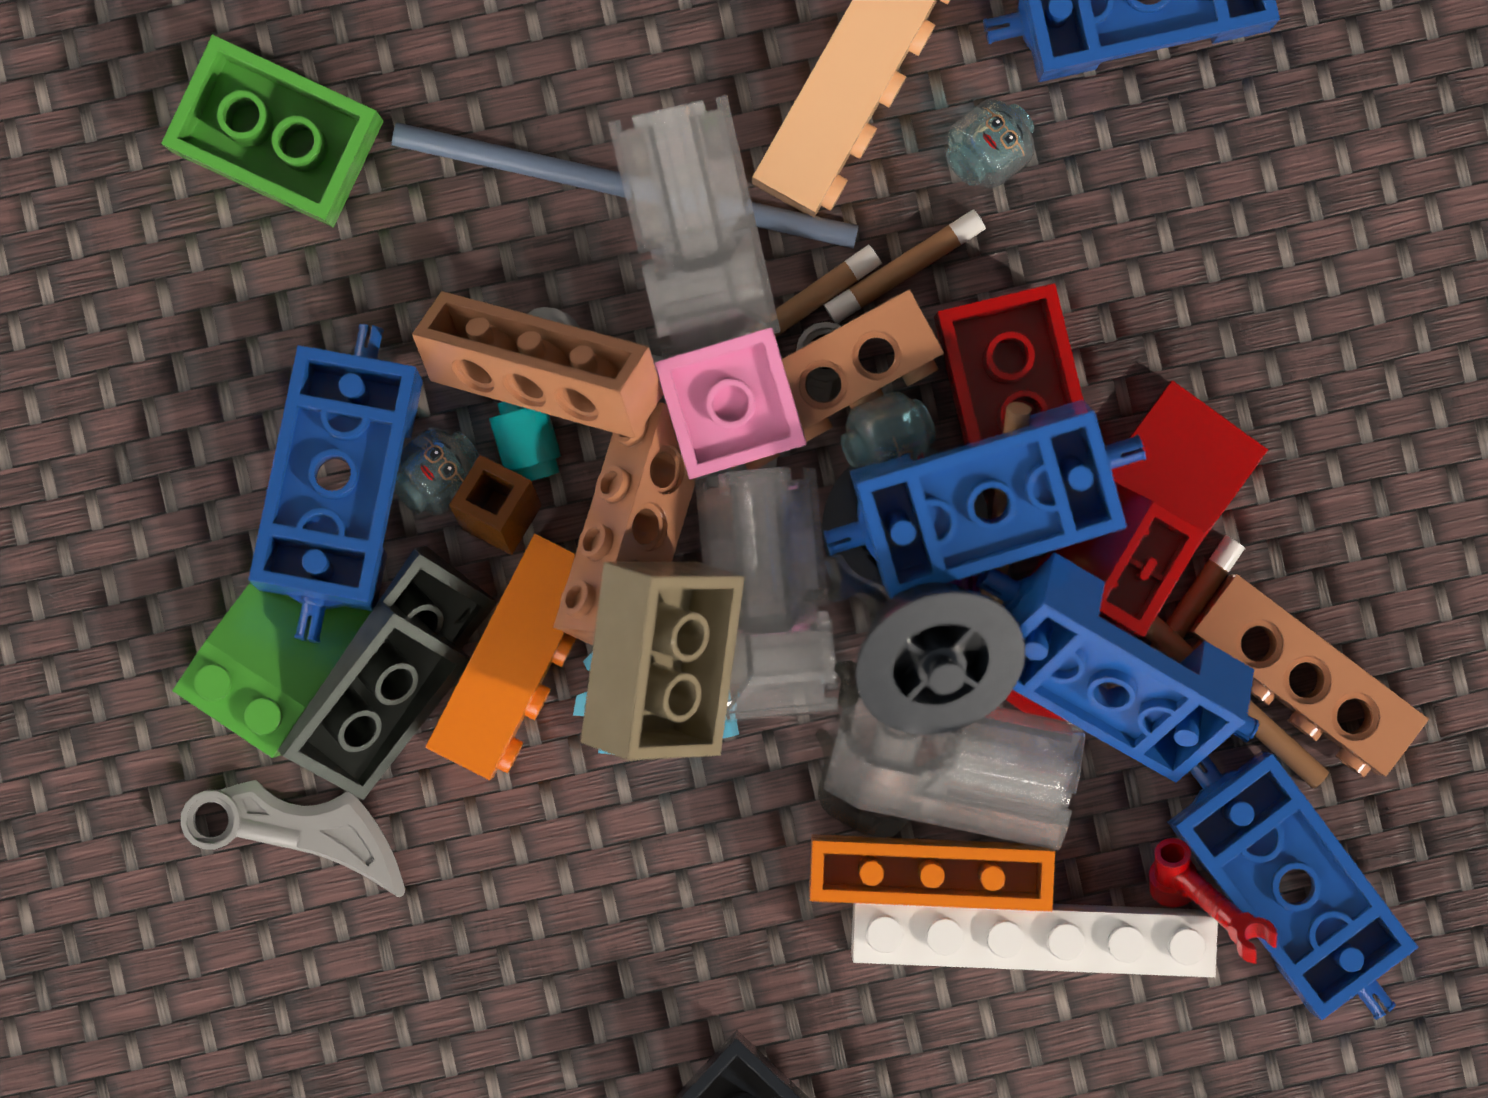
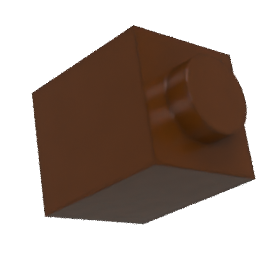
M481 455L478 456L449 504L462 530L511 555L542 506L531 480Z

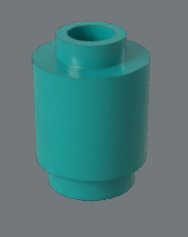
M506 402L497 403L500 415L489 418L502 466L531 481L559 473L560 470L556 458L561 457V452L550 415Z

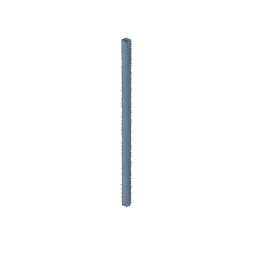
M398 122L395 125L392 136V146L849 248H854L859 226Z

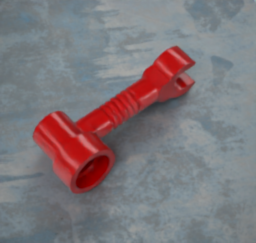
M1169 838L1161 841L1156 846L1154 852L1155 861L1149 870V890L1156 902L1167 907H1180L1192 900L1195 901L1196 904L1228 931L1231 940L1237 944L1238 954L1249 963L1256 964L1257 948L1252 942L1248 941L1250 938H1262L1273 948H1277V930L1273 923L1265 918L1254 917L1249 912H1242L1197 873L1195 865L1191 862V850L1187 843L1180 839Z

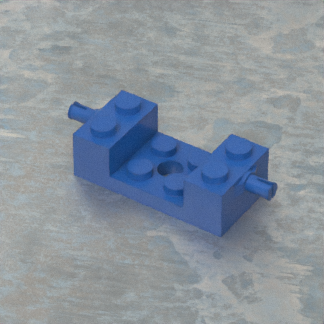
M1019 0L1016 13L989 19L985 18L983 19L984 30L987 31L986 38L988 44L1023 36V40L1032 51L1038 82L1093 71L1098 68L1101 62L1208 38L1214 44L1268 32L1280 20L1276 0H1161L1152 5H1146L1137 0Z
M359 324L354 355L297 346L248 580L259 591L290 596L302 604L297 631L294 635V638L302 641H307L308 639L310 642L320 643V634L326 608L332 609L346 606L372 611L379 599L388 555L383 548L389 512L405 437H412L423 380L415 366L377 360L384 329L373 325L372 329H370L368 324ZM329 460H342L350 466L351 475L348 483L343 488L335 491H329L320 487L317 479L320 467Z
M1079 400L1030 415L1029 426L916 461H912L909 454L906 453L900 457H893V460L890 458L851 470L850 475L858 498V521L828 531L824 530L823 533L831 556L865 545L876 559L883 585L891 599L900 592L916 585L932 582L948 583L1127 528L1111 469L1136 461L1146 460V455L1142 449L1143 444L1139 435L1104 446L1094 410L1083 400ZM991 487L1003 490L1007 496V506L1000 516L994 519H983L975 514L974 501L982 490Z
M1055 552L1031 576L1016 581L995 568L980 572L976 581V587L1004 601L1002 605L1013 615L1023 635L1025 659L1021 675L1013 688L1014 691L1175 783L1232 734L1244 742H1248L1249 738L1252 739L1256 734L1259 720L1248 715L1254 669L1204 641L1181 663H1178L1099 617L1105 582ZM1112 682L1121 686L1107 689L1100 684Z
M1261 751L1238 769L1221 774L1209 756H1206L1200 762L1205 772H1203L1198 764L1190 770L1203 789L1199 791L1193 803L1170 819L1168 824L1180 840L1187 843L1192 856L1201 868L1212 876L1230 902L1242 912H1249L1254 917L1265 918L1273 923L1277 930V948H1273L1266 940L1257 938L1276 961V968L1310 1013L1323 1020L1357 994L1373 1014L1375 1020L1386 1015L1372 995L1374 994L1383 1008L1389 1012L1396 1004L1390 999L1376 979L1418 949V946L1273 753ZM1292 869L1304 870L1311 879L1309 895L1298 903L1286 902L1279 891V883L1282 876Z

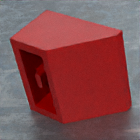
M1114 482L1127 528L1049 551L1040 566L1055 552L1104 581L1105 585L1099 614L1133 635L1145 637L1206 532L1156 502Z

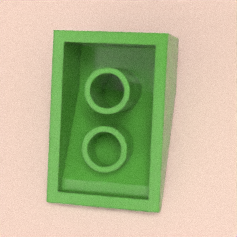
M250 582L204 642L172 691L271 758L281 756L278 751L279 747L372 611L346 606L332 609L326 608L320 634V643H313L308 639L307 641H302L294 638L302 604L290 596L259 591Z

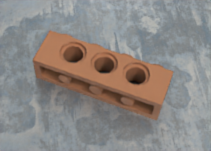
M910 289L782 359L806 442L833 428L828 416L850 406L853 414L856 415L886 399L883 398L885 395L881 388L902 377L908 387L939 370L934 359L944 354ZM882 338L892 345L895 357L893 364L886 371L873 373L866 370L860 363L859 350L868 339ZM829 367L838 373L841 379V390L839 395L833 400L822 402L814 399L809 394L806 384L807 378L815 368ZM873 400L872 404L868 403L862 408L860 407L861 404ZM777 453L744 464L750 473L781 455Z
M441 291L412 333L429 379L432 382L636 439L663 396L661 384L648 346Z
M658 403L636 439L616 433L612 434L603 467L597 479L587 519L579 538L578 548L568 581L561 596L560 607L553 627L591 645L594 642L604 562H672L697 477L689 479L669 409L665 403Z
M1238 574L1228 575L1188 631L1190 635L1198 640L1193 646L1194 650L1204 641H1207L1253 668L1254 675L1251 694L1268 706L1274 698L1293 712L1287 720L1290 724L1315 742L1323 734L1341 748L1335 757L1363 778L1369 771L1386 777L1429 720ZM1254 626L1263 629L1270 640L1267 654L1257 661L1248 659L1241 648V639L1244 633ZM1305 662L1314 668L1317 674V684L1309 695L1300 697L1292 691L1289 685V676L1296 665ZM1355 699L1364 709V721L1356 731L1347 733L1338 724L1337 712L1343 702Z

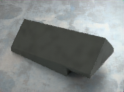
M427 546L414 548L279 747L278 751L280 754L364 800L464 672L470 658L461 648L497 602Z

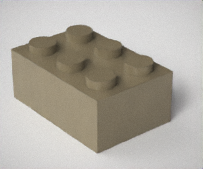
M604 562L581 743L625 760L721 755L745 576L700 562Z

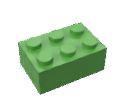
M212 35L161 144L172 153L334 228L384 120L372 108Z

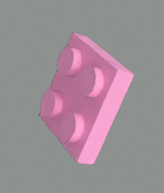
M772 327L655 362L689 479L807 445Z

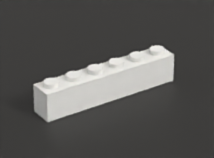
M853 903L851 957L853 963L1216 978L1218 922L1206 911L1198 909L1053 904L1052 912Z

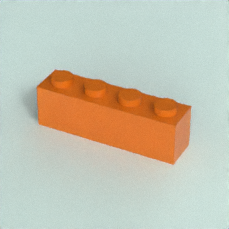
M534 533L425 748L487 780L494 778L498 769L508 774L524 743L515 738L524 717L527 716L535 721L551 688L542 684L551 664L554 663L562 667L577 638L553 627L560 607L561 596L566 587L576 555L575 553Z
M812 834L809 897L810 901L1052 912L1055 851L1049 844Z

